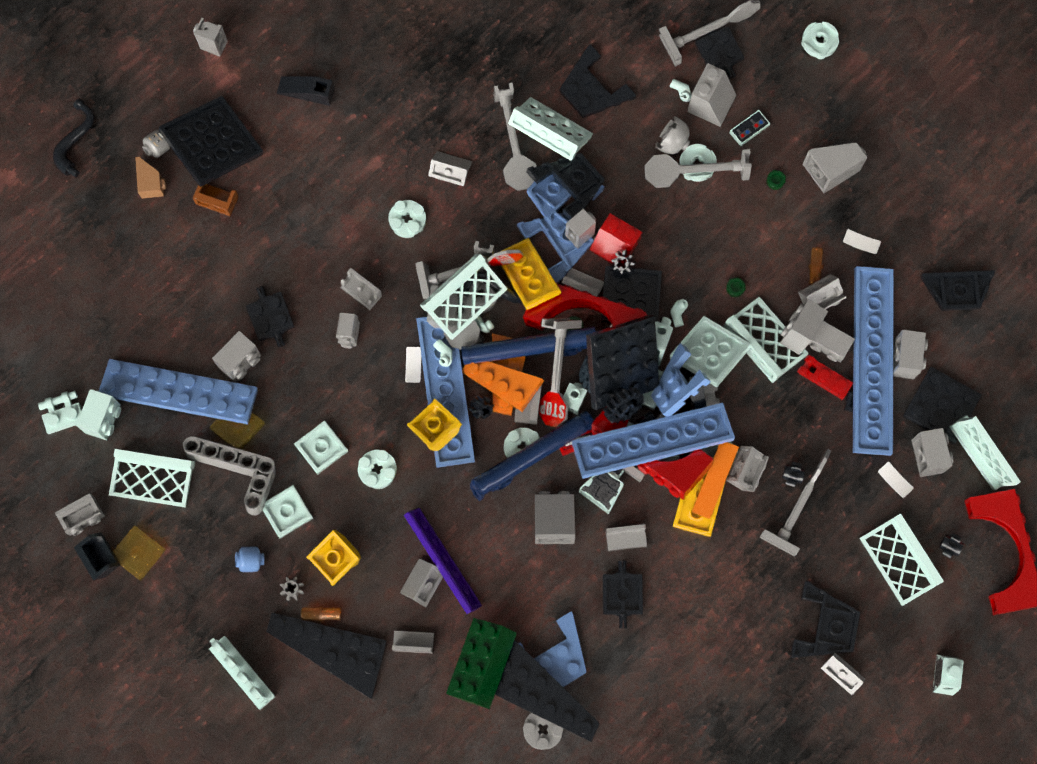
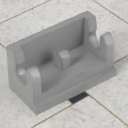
M350 268L346 279L341 280V289L371 310L382 297L381 291Z

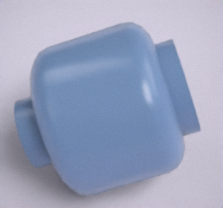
M241 547L239 552L235 553V567H238L241 572H258L260 565H264V553H260L258 547Z

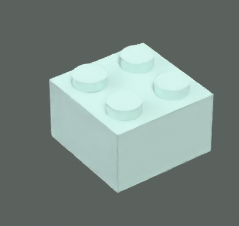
M90 389L76 426L85 434L107 440L113 434V424L121 413V404L113 396Z

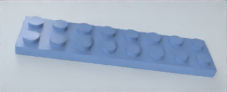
M427 317L416 318L428 405L436 399L462 424L458 434L442 449L434 451L436 467L474 463L475 459L459 349L451 347L444 336V331L441 328L431 326L427 322ZM438 339L453 351L452 363L447 367L440 365L441 352L433 346Z
M109 359L98 392L113 396L117 400L248 424L258 388Z
M723 403L572 440V446L582 479L734 441L735 436Z

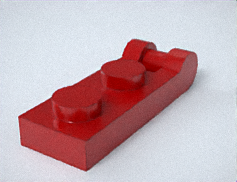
M807 355L804 359V365L800 366L797 372L843 400L853 382L818 362L814 357ZM811 366L816 369L814 374L809 371Z

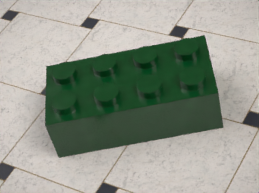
M473 618L446 694L490 709L517 633L504 626Z

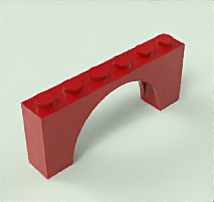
M557 284L561 294L526 310L523 319L526 326L543 331L545 327L541 326L542 319L554 318L559 313L573 308H589L598 311L610 321L612 326L647 316V313L639 308L627 307L621 302L609 301V299L602 296H593L587 291L575 290L569 285Z
M603 410L592 423V434L596 435L627 427L629 419L625 420V422L620 420L618 424L615 422L612 424L604 415L605 412ZM698 449L676 461L664 462L655 460L637 466L642 473L651 475L658 485H664L668 488L674 497H680L684 500L712 467L713 458L701 449Z
M1015 489L969 497L964 501L969 520L983 519L998 524L1011 535L1019 553V567L1014 580L1003 591L989 596L993 616L1037 607V570L1034 564L1036 559L1034 552L1030 549V535L1025 530L1024 524L1026 520L1024 514L1020 511L1019 505L1021 501L1019 495L1016 494Z

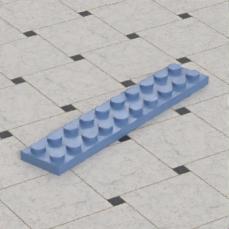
M856 266L854 268L853 453L891 456L893 454V269Z

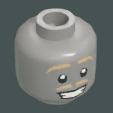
M158 130L152 131L143 138L144 146L142 148L148 156L151 155L158 158L170 149V145Z

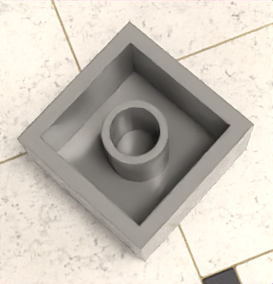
M809 299L804 305L800 304L791 315L789 324L783 329L781 333L783 338L780 344L800 355L812 341L828 311Z
M902 330L895 338L893 349L894 377L914 379L921 373L922 369H925L926 358H924V351L928 347V339H925L926 333Z
M238 331L212 359L218 368L235 383L237 380H242L247 374L246 371L260 361L261 354L256 345Z
M943 428L920 432L911 440L920 477L942 474L952 467L953 455L948 450L949 439L947 433H944Z

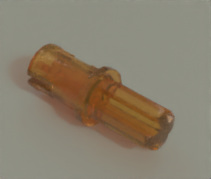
M819 247L812 248L811 263L808 265V268H810L809 285L814 283V278H816L815 282L821 280V269L824 268L822 265L823 249Z
M320 606V608L303 607L301 609V618L319 619L320 622L323 620H340L341 608H323V606Z

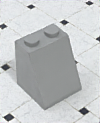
M707 63L692 92L687 111L721 127L736 97V93L724 70Z
M857 143L814 148L808 151L803 166L822 192L826 193L859 172L867 159V154Z
M548 491L539 492V495H535V544H574V494H570L568 491H560L558 494H550Z

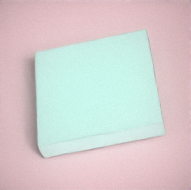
M325 420L294 443L317 475L348 452V449Z
M294 485L268 499L263 508V512L279 539L313 519Z

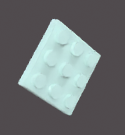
M703 316L681 341V344L685 345L691 353V356L682 367L694 374L701 370L710 379V384L717 388L748 352L751 344ZM676 347V348L674 349V351L670 354V359L672 358V356H673L674 352L676 351L677 347Z

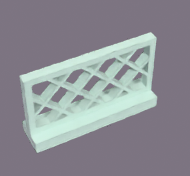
M532 97L520 107L514 108L508 122L511 126L571 161L593 135L590 131Z
M475 254L422 302L420 306L429 313L447 336L453 340L507 290V287L486 264L483 256ZM481 267L487 271L486 280L477 279V271ZM473 281V291L463 292V283ZM477 281L486 282L485 293H476ZM490 282H496L501 289L495 294L489 293ZM451 294H459V305L449 304ZM463 294H472V306L462 305ZM476 295H485L484 305L475 306ZM438 306H445V318H439L433 311ZM449 307H458V319L448 318ZM462 307L471 308V317L461 319ZM448 320L458 321L457 329L453 333L448 329Z
M760 297L737 314L728 318L723 325L725 329L751 344L747 354L772 383L809 354L804 349L801 352L802 355L792 357L788 348L787 356L777 354V346L785 347L778 342V334L782 333L785 326ZM756 304L763 309L762 315L753 313V307ZM740 316L749 317V325L742 324L738 318ZM752 318L762 319V327L752 326ZM772 320L775 323V329L765 328V321ZM752 330L762 331L761 339H755L752 336ZM765 332L775 333L774 341L765 340ZM764 344L774 345V354L767 353L764 350ZM777 359L786 360V367L781 370L776 364Z
M963 416L949 426L993 491L1002 486H1013L1021 482L976 416Z
M115 449V461L109 490L110 496L186 507L195 461ZM120 462H126L131 470L122 475L119 471ZM141 465H145L150 471L143 478L136 471ZM160 468H164L169 474L162 481L155 474ZM179 471L187 472L186 480L179 484L174 475ZM134 472L139 481L130 486L125 477ZM153 475L158 484L149 489L144 480ZM172 478L177 487L168 492L163 483ZM122 480L128 489L122 493L115 492L116 484ZM141 483L147 492L137 496L133 488ZM160 486L166 495L156 499L152 491ZM178 489L183 494L182 503L175 502L171 497V494Z
M901 514L859 538L902 606L944 582ZM891 524L896 530L895 538L883 536L885 528ZM871 536L880 537L878 549L870 547L865 539ZM882 538L894 541L892 552L880 549ZM896 542L906 545L905 555L894 553ZM879 552L891 554L889 565L880 564L878 561ZM893 555L905 558L902 569L891 566ZM907 559L916 561L918 564L916 572L905 570ZM890 569L902 571L899 582L890 580L888 577ZM904 572L915 575L913 586L902 583ZM917 577H926L930 585L924 589L915 587ZM901 586L912 588L911 596L905 600L899 594ZM915 589L920 590L919 592L914 594Z

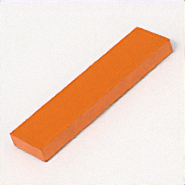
M728 442L719 444L713 458L712 467L708 470L692 513L707 519L711 518L739 449L738 446Z

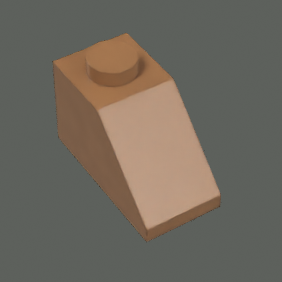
M135 157L137 187L141 198L164 196V190L166 189L165 178H162L160 173L143 159Z

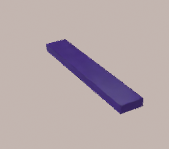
M420 508L407 512L404 517L466 614L479 609L482 606Z

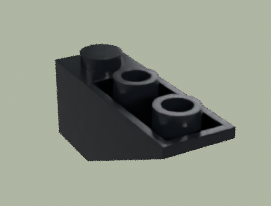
M281 76L277 94L330 106L335 89L333 81L315 76Z

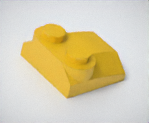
M436 399L407 424L428 448L433 451L442 449L458 434L462 425Z
M332 530L306 558L334 586L352 567L359 563L361 556L344 535L337 530Z

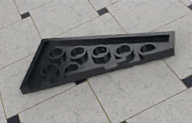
M271 613L267 633L370 699L373 698L387 644L386 640Z
M514 640L495 695L592 742L600 723Z

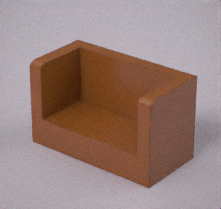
M205 184L201 187L198 185L193 200L199 206L231 216L239 196L236 190L232 189L231 192Z

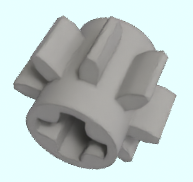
M286 577L287 582L280 584L284 590L280 595L287 594V601H290L291 597L298 601L297 596L304 594L300 589L304 584H297V577H294L293 581ZM290 585H293L294 587H296V588L294 589V591H295L294 593H291L290 591H288V590H290V587H289Z

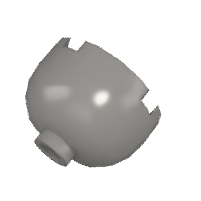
M674 116V121L670 120L659 137L662 140L660 143L656 142L655 147L666 154L672 155L678 153L681 149L685 150L690 144L688 140L690 132L687 124Z

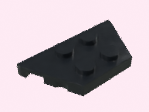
M995 270L922 273L920 277L941 311L978 310L982 307Z

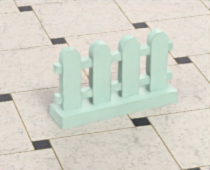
M223 636L219 641L214 638L210 640L212 647L209 650L259 710L276 697L226 636Z

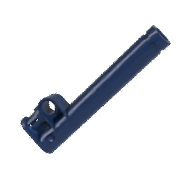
M595 326L568 330L564 339L563 356H573L578 354V352H582L583 349H587L586 335L596 332ZM554 332L461 346L464 365H469L471 363L475 364L555 352L556 337Z
M587 411L580 413L578 416H575L472 479L470 488L477 500L481 501L488 492L499 491L512 482L514 476L591 430L592 423L594 422L591 415Z

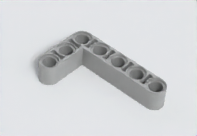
M191 436L184 440L183 448L189 459L252 476L244 498L245 507L251 515H258L262 512L276 475L275 464L271 458ZM191 446H197L195 450H188ZM209 451H215L214 455H207ZM228 456L234 457L231 461L225 460ZM247 461L253 462L250 466L244 465ZM266 466L271 467L269 471L262 470ZM258 484H264V485H265V486H264L263 488H261V489H257V488H256V486H257ZM253 501L259 502L258 505L254 507L249 506V504Z

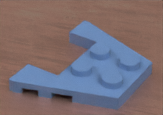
M550 175L538 184L534 181L527 189V194L556 235L560 237L566 230L568 220L557 213V211L572 196L553 175ZM602 185V186L600 187V189L598 190V192H597V193L595 194V196L593 197V199H592L593 201H594V200L599 196V194L604 190V187H605V186Z
M560 213L561 216H563L565 219L569 221V219L564 215V213ZM545 218L533 219V221L517 224V228L525 239L532 237L540 231L544 232L562 260L548 269L557 284H559L594 242L591 237L577 249L565 236V232L558 237Z
M681 343L663 372L658 386L651 394L659 410L666 417L673 415L685 405L686 402L684 400L690 395L695 396L698 394V389L702 385L707 386L711 382L701 370L695 374L689 383L686 381L679 369L691 356V353Z
M572 612L556 620L566 639L534 658L562 687L586 673Z

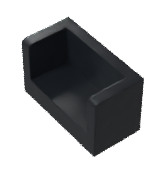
M102 532L88 535L74 547L93 581L106 578L121 566Z

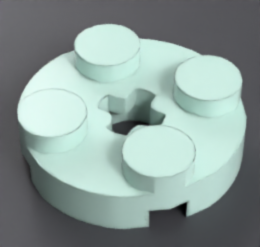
M828 22L811 23L803 33L801 44L811 56L824 59L836 51L839 44L838 31ZM816 37H824V43L817 42Z
M693 144L688 146L681 154L679 165H694L695 159H699V162H703V164L717 163L714 152L706 148L707 146ZM713 172L685 173L683 175L687 180L700 182L712 177Z
M412 200L397 201L389 212L391 228L400 237H414V235L423 231L426 225L424 208ZM406 215H410L413 218L408 223H405V220L402 219Z
M518 428L509 432L504 441L505 456L508 458L520 451L521 449L517 447L521 443H525L528 446L540 438L538 433L529 428Z
M372 450L360 458L358 474L365 485L374 489H382L393 482L397 466L394 458L385 450ZM378 464V466L383 467V469L380 470V474L372 472V469H374V465Z

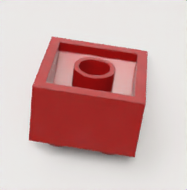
M610 213L601 226L589 251L615 265L611 261L617 258L615 253L619 251L622 254L627 249V253L631 255L641 240L642 232ZM626 259L621 261L622 264L627 262Z

